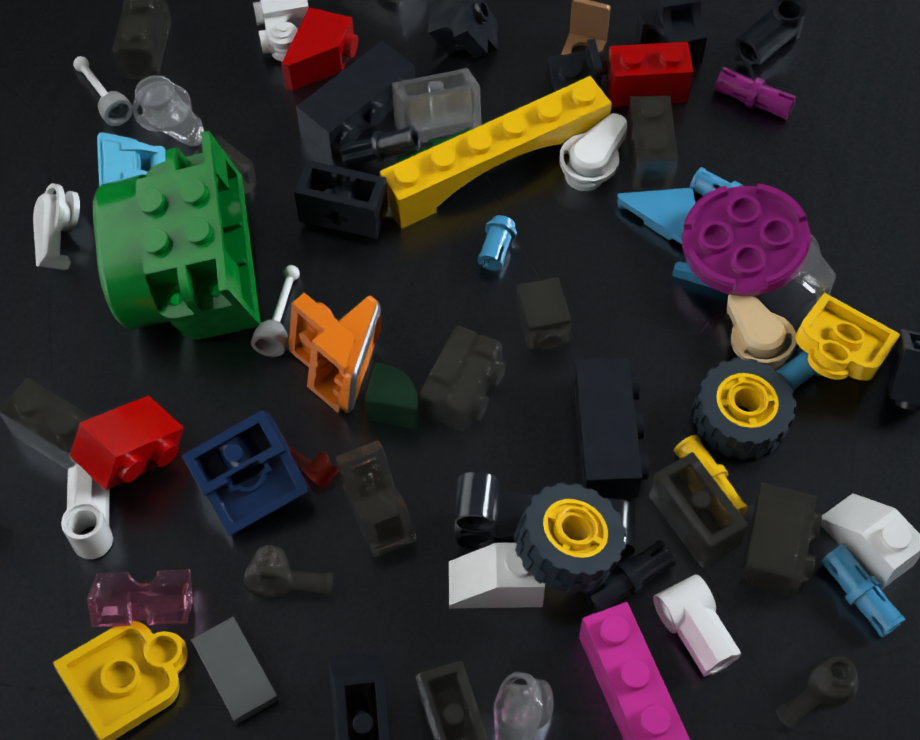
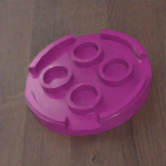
M758 183L757 187H719L704 195L693 205L683 225L682 247L689 268L703 283L726 294L756 296L775 291L788 284L800 273L810 252L811 233L804 210L791 196L765 184Z

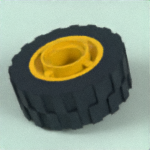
M733 358L729 362H720L716 368H711L706 373L693 402L692 410H694V415L692 418L694 425H697V433L701 439L704 438L708 442L709 447L713 450L717 449L722 452V455L729 458L730 456L738 457V460H747V458L753 457L754 459L762 458L764 454L772 453L776 450L778 444L782 443L794 420L795 414L793 413L796 409V400L793 399V389L791 385L788 386L785 382L786 378L781 373L778 374L773 370L772 366L766 363L764 365L750 358L749 360ZM738 406L746 407L750 412L743 411Z
M556 483L553 487L547 486L541 489L538 495L535 494L529 501L514 534V541L517 543L515 551L517 557L521 558L524 569L527 572L529 571L540 584L544 583L550 586L549 589L557 592L562 590L567 591V594H576L577 591H584L585 593L593 590L594 586H600L613 571L625 550L626 542H624V538L626 536V529L621 523L622 517L619 512L614 510L612 503L607 498L604 499L598 495L597 491L591 488L590 490L583 488L582 485L575 483L572 485Z

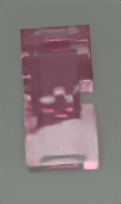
M190 569L157 571L156 578L149 583L136 582L131 578L129 572L96 573L87 597L91 627L131 626L132 620H147L148 625L187 623L193 601Z

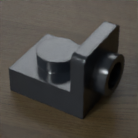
M595 38L587 40L585 51L548 57L547 68L553 92L589 76L601 88L602 75L608 73L605 52H598Z

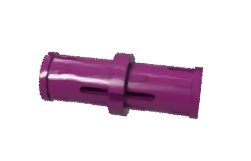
M726 67L720 72L714 86V91L744 102L747 108L753 109L757 107L784 120H787L797 98L795 95L766 85L764 79L758 77L754 80Z

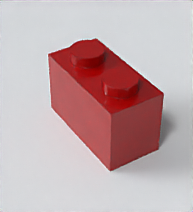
M688 42L610 46L606 79L609 99L612 103L611 107L688 103L693 77V66Z
M148 395L80 422L70 457L102 488L107 490L123 482L129 483L139 475L156 467H165L171 463L178 453V444L184 427Z

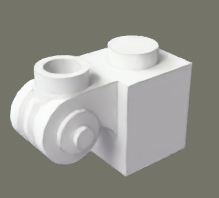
M260 0V2H254L257 26L265 24L266 29L259 31L263 54L271 53L276 60L283 62L309 8L308 1Z

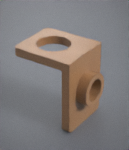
M573 0L570 32L561 55L572 53L571 51L577 46H586L587 40L594 38L598 52L603 51L607 42L611 7L607 4L590 0Z

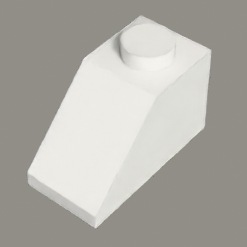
M852 493L822 515L817 521L839 546L842 544L847 546V549L870 577L873 575L877 577L881 582L879 585L881 590L914 566L920 557V534L896 508Z
M494 543L449 561V609L543 607L545 584L537 582L534 576L522 566L523 562L520 557H517L515 551L517 543Z

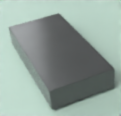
M234 616L191 639L236 725L279 701Z

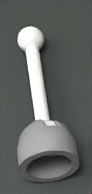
M83 56L75 58L73 62L74 68L84 73L101 96L97 106L104 121L110 126H119L128 121L133 113V106L129 100L118 91L107 92L89 69L88 60Z
M289 265L283 270L285 281L272 320L269 319L261 322L254 331L251 345L254 350L262 355L277 357L281 356L285 351L288 334L280 321L292 283L298 279L300 274L299 269L294 265Z

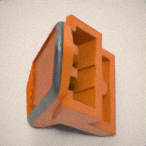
M305 293L292 302L288 351L309 368L307 387L337 413L342 410L345 413H350L354 409L375 343L381 332V307L379 302L370 295L339 321L334 318L333 313L326 305L320 302L316 303Z

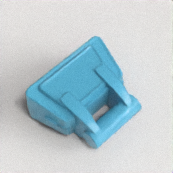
M99 133L97 136L99 186L104 183L141 174L146 175L147 171L144 170L166 162V150L162 146H151L138 142L136 139L108 133Z

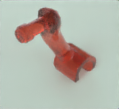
M288 444L297 466L320 487H326L340 470L337 466L328 462L329 456L326 453L319 452L312 461Z

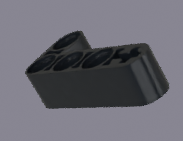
M484 472L463 473L457 479L454 518L455 543L462 548L479 550L494 543H516L514 541V534L518 528L517 524L534 495L499 493V480L494 475ZM608 499L612 503L614 510L618 511L622 517L621 523L626 529V536L624 538L626 546L621 558L628 557L635 552V505L626 500Z

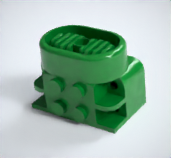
M210 131L201 132L203 153L185 157L177 147L167 149L165 153L166 162L153 166L146 175L141 174L104 183L95 192L93 220L100 283L112 314L127 329L135 330L170 322L186 338L201 340L255 328L260 324L242 175Z

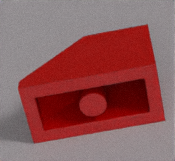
M308 8L282 62L285 88L287 90L294 91L342 72L348 57H354L358 46V35L354 34L352 17Z

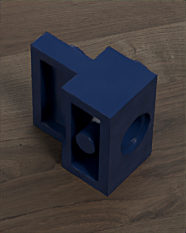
M264 410L259 411L182 455L203 496L208 497L228 536L235 535L311 492L272 415ZM262 470L260 473H258V474H256L255 476L249 478L248 480H246V481H244V482H242V483H240V484H237V483L241 482L242 480H244V479L250 477L251 475L257 473L258 471Z

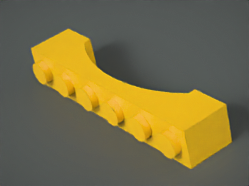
M589 76L380 171V176L387 179L388 210L401 229L437 213V207L448 197L486 171L519 155L548 146L564 144L572 136L587 133L601 120L610 115L612 103L593 78Z

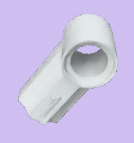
M76 463L75 466L68 468L67 510L63 514L61 525L76 554L84 559H95L107 553L113 542L112 531L109 527L110 489L105 490ZM95 527L90 533L80 535L86 528Z
M695 574L653 596L654 605L661 621L671 633H678L704 677L727 668L740 657V650L716 614L714 597L705 581L699 575Z

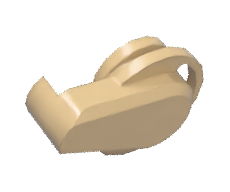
M729 294L727 314H729L734 325L731 334V345L734 352L742 360L755 359L761 364L765 365L766 363L772 366L774 371L780 369L795 350L796 333L793 326L784 317L771 313L756 296ZM786 337L792 339L788 350L785 348Z

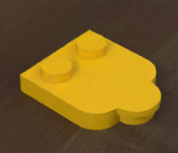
M823 293L802 321L795 335V340L799 347L808 353L807 360L809 365L820 375L834 380H841L849 376L857 380L867 381L874 378L901 334L834 297Z
M126 621L54 661L53 664L98 740H115L164 710L176 700L180 690L178 674L187 664L188 649L185 641L175 633L162 631L153 634L143 623Z

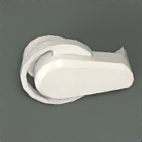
M612 113L587 133L572 136L563 144L560 150L559 164L565 174L567 183L572 188L579 191L594 190L602 182L607 181L615 174L619 166L618 149L625 140L627 132V121L622 115ZM566 153L569 154L567 165L564 162V154Z
M50 184L45 193L39 196L36 201L33 213L36 266L67 270L71 261L68 256L60 255L61 230L72 232L76 227L80 212V200L78 193L68 191L65 194L63 187L59 184Z

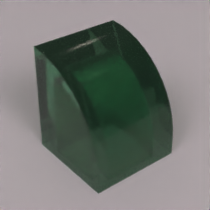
M374 362L364 400L367 421L418 430V397L414 384L401 370L391 365Z

